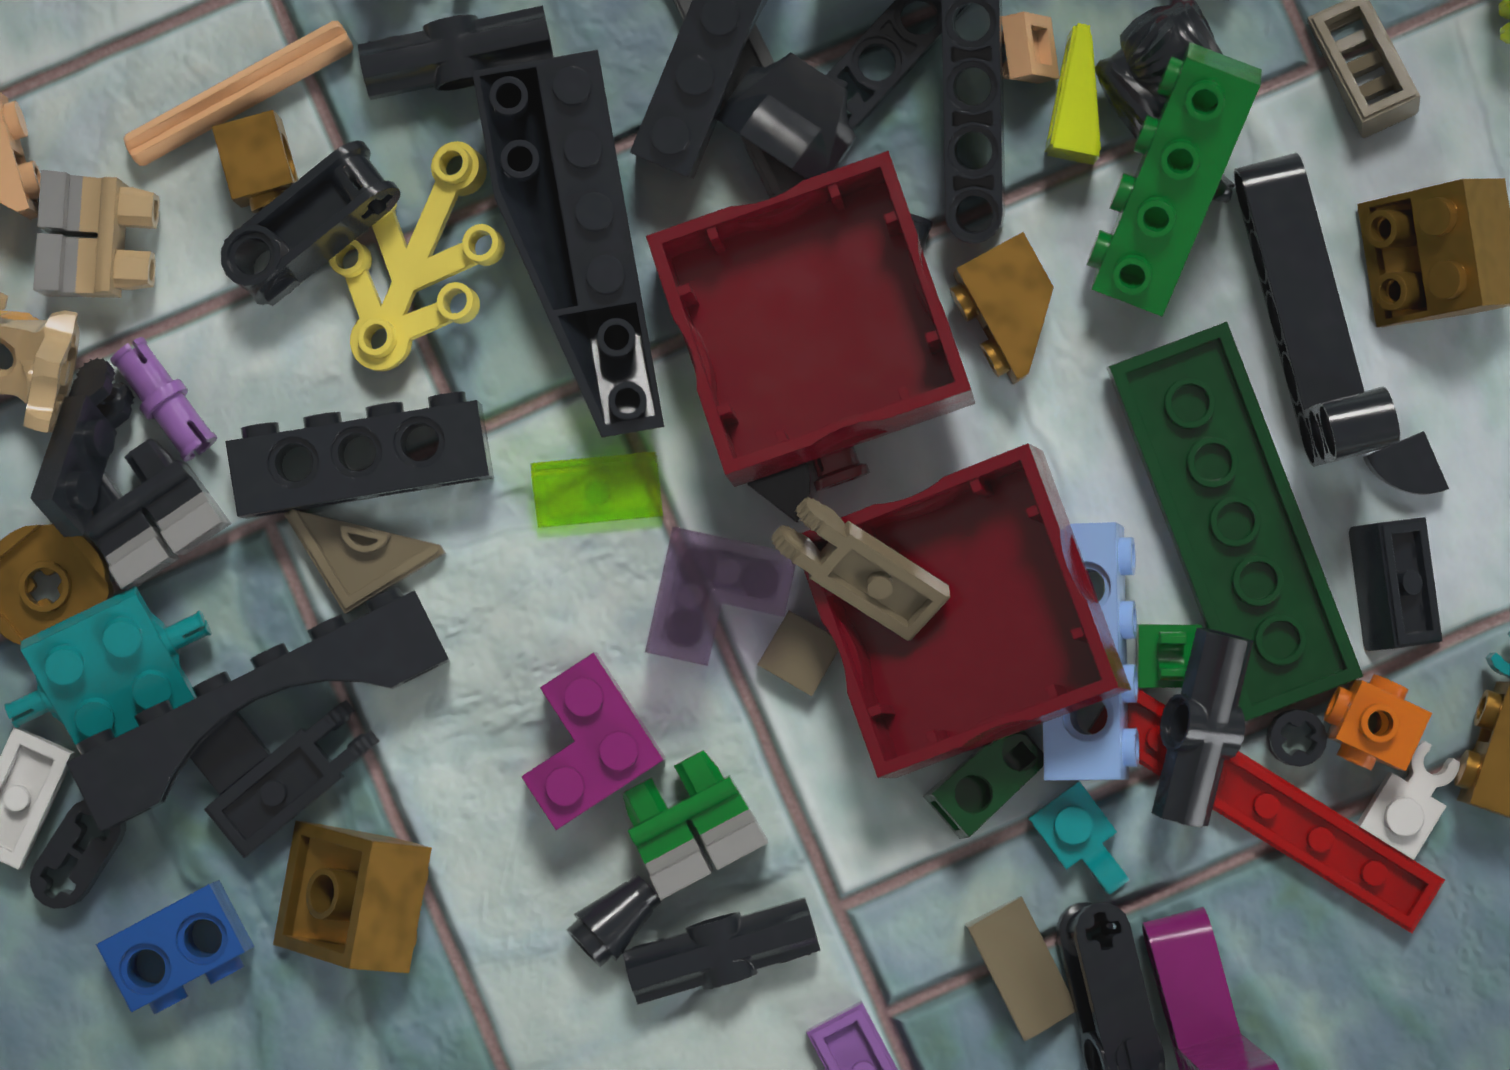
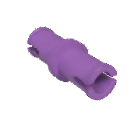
M143 337L136 338L132 342L133 349L127 343L111 357L110 362L114 367H117L142 401L139 409L146 419H155L180 453L182 460L185 462L190 461L195 457L194 451L198 455L202 454L215 443L217 436L214 432L210 431L185 397L188 389L180 379L173 380Z

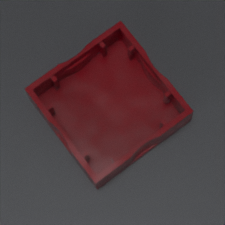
M889 151L803 180L793 188L768 200L753 204L729 206L646 236L673 320L683 334L696 373L697 392L724 473L734 487L975 404L972 389L943 306L934 286Z
M1029 443L946 475L932 486L911 497L894 502L873 504L841 517L844 523L850 521L949 585L950 598L911 641L902 638L809 579V573L804 570L821 621L834 639L841 655L846 676L847 694L877 778L901 777L1131 690L1045 455L1041 449ZM811 529L802 533L810 538L819 551L828 543L827 540L817 535L815 531H811Z

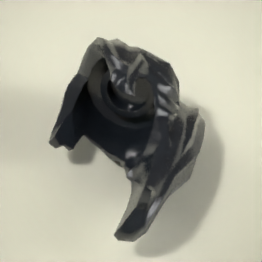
M1170 0L1168 5L1153 7L1135 18L1120 35L1121 49L1111 57L1100 60L1095 67L1096 75L1108 102L1136 139L1146 116L1149 115L1158 119L1167 96L1157 93V89L1171 56L1182 60L1189 42L1223 54L1215 41L1206 18L1194 0ZM1224 174L1212 200L1227 203L1231 201L1232 189L1235 187V184Z

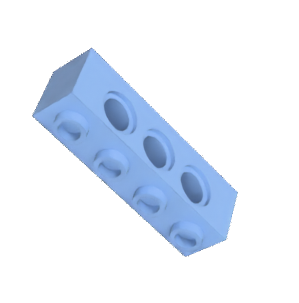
M1116 522L1074 523L1070 525L1087 571L1098 572L1105 582V592L1099 604L1131 690L1102 701L1107 709L1108 718L1104 728L1096 734L1089 735L1079 727L1077 722L1078 710L1043 723L1044 780H1129V767H1138L1140 757L1138 729L1128 728V703H1137L1138 671L1136 664H1127L1126 639H1136L1137 635L1135 601H1126L1125 575H1135V542L1133 537H1124V527Z

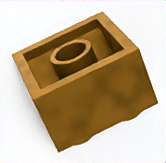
M295 820L273 945L348 969L409 973L413 950L417 942V928L424 889L429 875L428 867L432 847L384 835Z

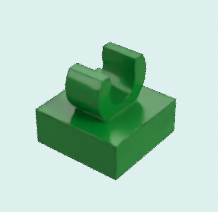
M1137 624L1136 666L1138 671V688H1182L1196 628H1202V625Z

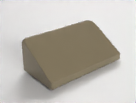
M1022 896L965 924L1024 1042L1075 1012L1071 994Z

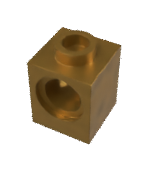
M274 110L212 126L231 199L241 208L250 206L252 213H258L299 180L282 119Z

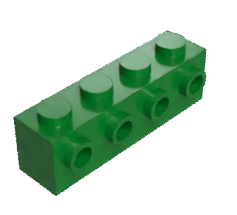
M1189 42L1182 60L1170 57L1157 89V93L1167 96L1158 119L1149 115L1146 116L1133 148L1134 152L1143 155L1135 176L1126 173L1122 174L1109 209L1119 212L1112 232L1110 234L1099 230L1086 265L1096 269L1091 290L1163 317L1260 88L1262 69Z

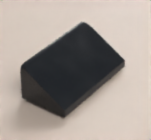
M1426 517L1351 527L1349 529V541L1365 650H1387L1443 642Z

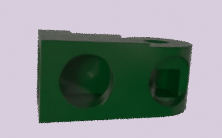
M1024 730L984 745L978 752L971 754L947 777L940 780L923 797L959 839L969 838L1044 766V753Z

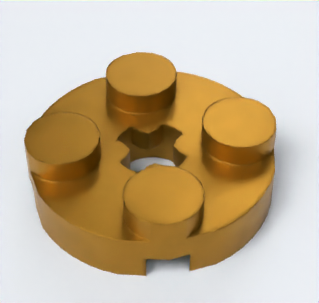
M53 524L31 525L9 533L0 541V633L13 643L21 645L22 640L113 597V584L110 580L107 562L99 548L85 535L63 537ZM42 571L47 576L57 573L60 576L62 582L57 589L61 595L54 603L48 598L41 599L38 602L33 598L31 593L38 586L33 577L37 572Z

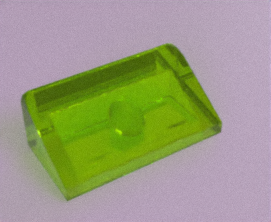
M657 452L530 463L538 528L663 517Z

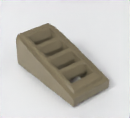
M1344 0L1307 17V23L1362 138L1369 137L1419 112L1420 94L1370 0ZM1358 20L1362 21L1364 29L1334 41L1331 35L1332 32ZM1372 43L1374 51L1348 63L1345 62L1344 55ZM1383 67L1386 74L1358 86L1355 81L1356 78ZM1392 90L1395 93L1371 105L1367 104L1368 101Z

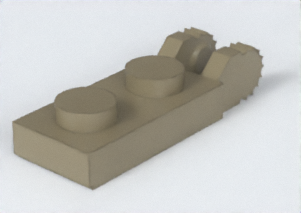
M804 498L795 511L805 526L828 541L821 551H819L810 538L802 533H798L789 526H780L772 535L771 540L773 541L772 544L776 547L775 549L781 555H784L786 559H790L792 563L807 571L809 579L907 641H911L950 598L949 585L850 521L844 523L833 509L825 504L822 505L819 500L817 501L814 498Z

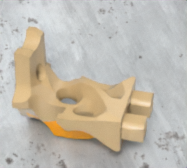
M0 292V343L9 349L13 357L12 367L0 369V395H14L27 404L23 426L35 431L53 433L64 397L69 396L73 381L80 330L77 324L78 313L64 310L52 313L47 320H40L33 317L30 313L3 311L7 306L8 296Z

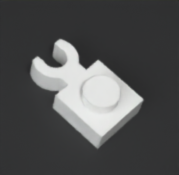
M1422 740L1419 741L1408 765L1409 773L1405 780L1394 773L1388 772L1357 822L1359 827L1413 860L1447 807L1431 797L1437 787L1449 784L1456 777L1460 767L1459 761L1454 758H1448L1438 773L1430 774L1424 767V757L1432 745Z

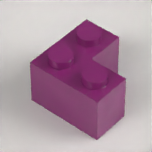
M593 652L540 687L575 742L521 777L555 830H557L663 761L666 757L599 654Z

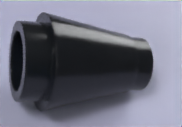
M635 874L628 882L622 883L576 912L574 916L577 920L566 930L580 948L601 967L611 957L615 961L618 960L622 952H624L651 916L653 910L662 901L653 889L639 875Z

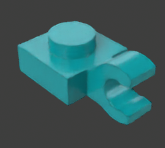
M1077 781L1028 818L1066 870L1079 860H1082L1106 894L1109 895L1130 880L1102 844L1117 833L1116 829L1080 781Z

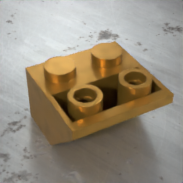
M1505 178L1460 179L1357 204L1376 328L1469 315L1510 306V207Z

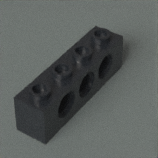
M461 391L428 397L429 408L404 412L403 402H390L366 407L367 418L342 422L341 412H330L304 417V428L280 432L278 422L240 428L241 439L225 441L237 517L250 519L287 513L290 510L299 511L494 479L483 406L478 400L467 401L465 392ZM418 427H432L439 439L437 451L427 460H413L406 449V441L409 434ZM361 436L369 437L376 448L375 459L367 469L352 471L344 459L345 448L354 438ZM295 447H306L313 458L312 470L303 480L292 482L285 476L282 469L284 456Z

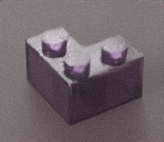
M672 527L645 652L709 666L722 604L785 617L796 564L792 563L790 559H786L777 549Z

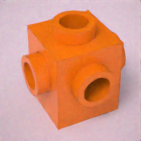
M1373 674L1369 683L1363 680H1353L1347 689L1339 686L1327 706L1323 720L1331 724L1327 732V738L1341 744L1336 754L1337 756L1372 771L1376 761L1393 769L1406 771L1432 712L1404 700L1409 689L1382 676ZM1374 713L1377 717V726L1371 732L1368 728V719Z

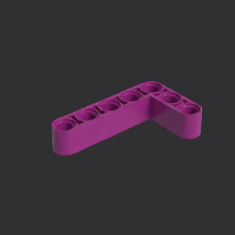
M1200 907L1143 922V936L1178 1069L1279 1070L1278 1065L1271 1057L1240 1033L1217 943L1205 908Z

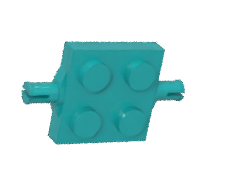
M134 586L22 640L20 651L36 676L37 690L10 703H6V713L9 719L12 718L13 726L19 728L21 725L50 712L53 717L65 726L75 745L109 728L112 729L115 737H118L139 727L134 716L158 703L169 700L173 709L195 699L192 685L180 665L179 649L201 638L212 635L207 620L204 619L203 613L199 610L195 614L167 627L163 621L150 612L138 588Z

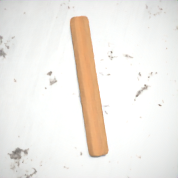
M331 21L127 133L123 138L126 149L134 162L139 166H145L212 129V126L226 122L350 54L353 50L352 41L339 21Z

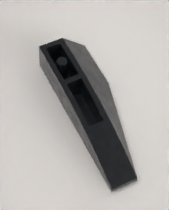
M598 50L472 71L494 198L601 438L664 427Z

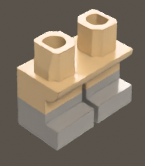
M41 170L37 227L49 234L37 233L33 290L46 297L122 298V290L154 287L155 254L151 251L125 250L126 227L157 229L160 207L159 196L153 192L129 187L117 177L95 178L70 175L67 172ZM64 235H68V236L97 237V238L66 237V236H64Z

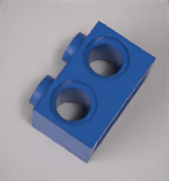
M220 880L208 884L96 944L131 1013L149 1004L154 1015L187 998L188 994L183 985L205 974L211 985L245 967L239 955L255 947ZM199 919L210 920L219 927L222 934V942L217 952L207 953L195 945L192 931ZM143 949L157 952L164 960L165 974L158 983L146 981L137 970V958Z

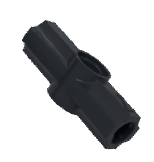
M543 5L478 19L476 15L469 14L446 17L427 23L423 26V31L357 44L363 79L370 100L435 87L438 91L464 89L474 86L472 71L554 57Z
M1196 628L1181 694H1175L1169 699L1161 716L1160 736L1167 751L1152 814L1162 819L1188 826L1202 828L1209 825L1224 760H1230L1237 754L1244 739L1245 717L1238 703L1253 640L1215 629Z
M803 897L742 916L740 912H734L704 920L686 927L685 933L636 945L631 949L624 950L622 954L631 989L637 1005L699 986L707 990L732 984L756 975L758 973L757 969L777 963H785L805 955H811V953L820 951V945L806 898Z

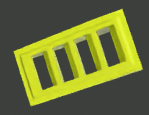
M1077 23L1067 36L1044 152H1047V156L1094 164L1100 157L1101 142L1093 39L1090 25Z

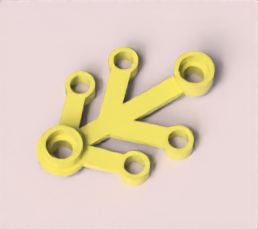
M449 142L440 147L435 153L431 163V172L435 183L408 246L395 213L397 203L386 215L372 225L392 280L383 303L369 273L372 265V255L365 245L354 240L329 260L332 269L345 277L359 316L350 335L351 351L355 359L370 370L377 372L392 370L406 360L411 351L413 340L453 322L465 324L473 320L479 312V297L474 290L459 282L445 285L440 290L436 303L410 313L408 311L418 291L478 264L482 266L493 265L504 254L505 241L502 235L486 224H477L465 232L462 243L433 255L458 196H466L476 192L483 185L487 175V166L483 156L464 142ZM455 156H461L463 160L461 169L456 174L447 175L446 167L449 161ZM490 235L492 238L491 248L485 254L477 255L475 251L477 241L483 236ZM357 249L358 260L356 264L351 268L345 269L343 266L345 254L350 250ZM465 293L467 302L464 309L458 313H452L450 309L451 300L457 294ZM385 328L387 332L386 342L380 348L373 349L371 345L373 335L377 330Z

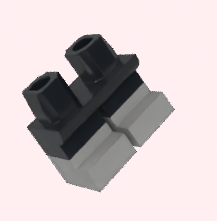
M152 438L131 450L124 457L142 484L123 496L109 474L104 472L98 490L97 502L92 508L85 529L103 553L110 565L108 567L120 589L128 590L134 586L139 587L180 558L177 554H188L232 524L188 463L179 460L175 461L173 456L157 440Z

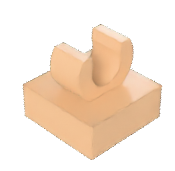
M1024 11L1002 16L1003 44H1005L1007 60L1003 63V79L1035 84L1060 79L1051 17Z

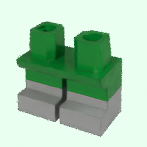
M705 750L674 765L690 795L685 799L668 807L652 777L622 793L627 814L633 824L628 829V833L641 855L660 900L712 873V867L687 820H692L717 870L768 844L766 835L731 775L723 777L719 767Z

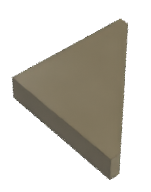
M290 510L284 514L344 614H348L366 601L381 594L446 554L443 547L439 544L297 510Z

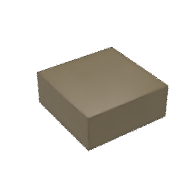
M788 610L757 665L808 695L813 696L839 650L831 634Z

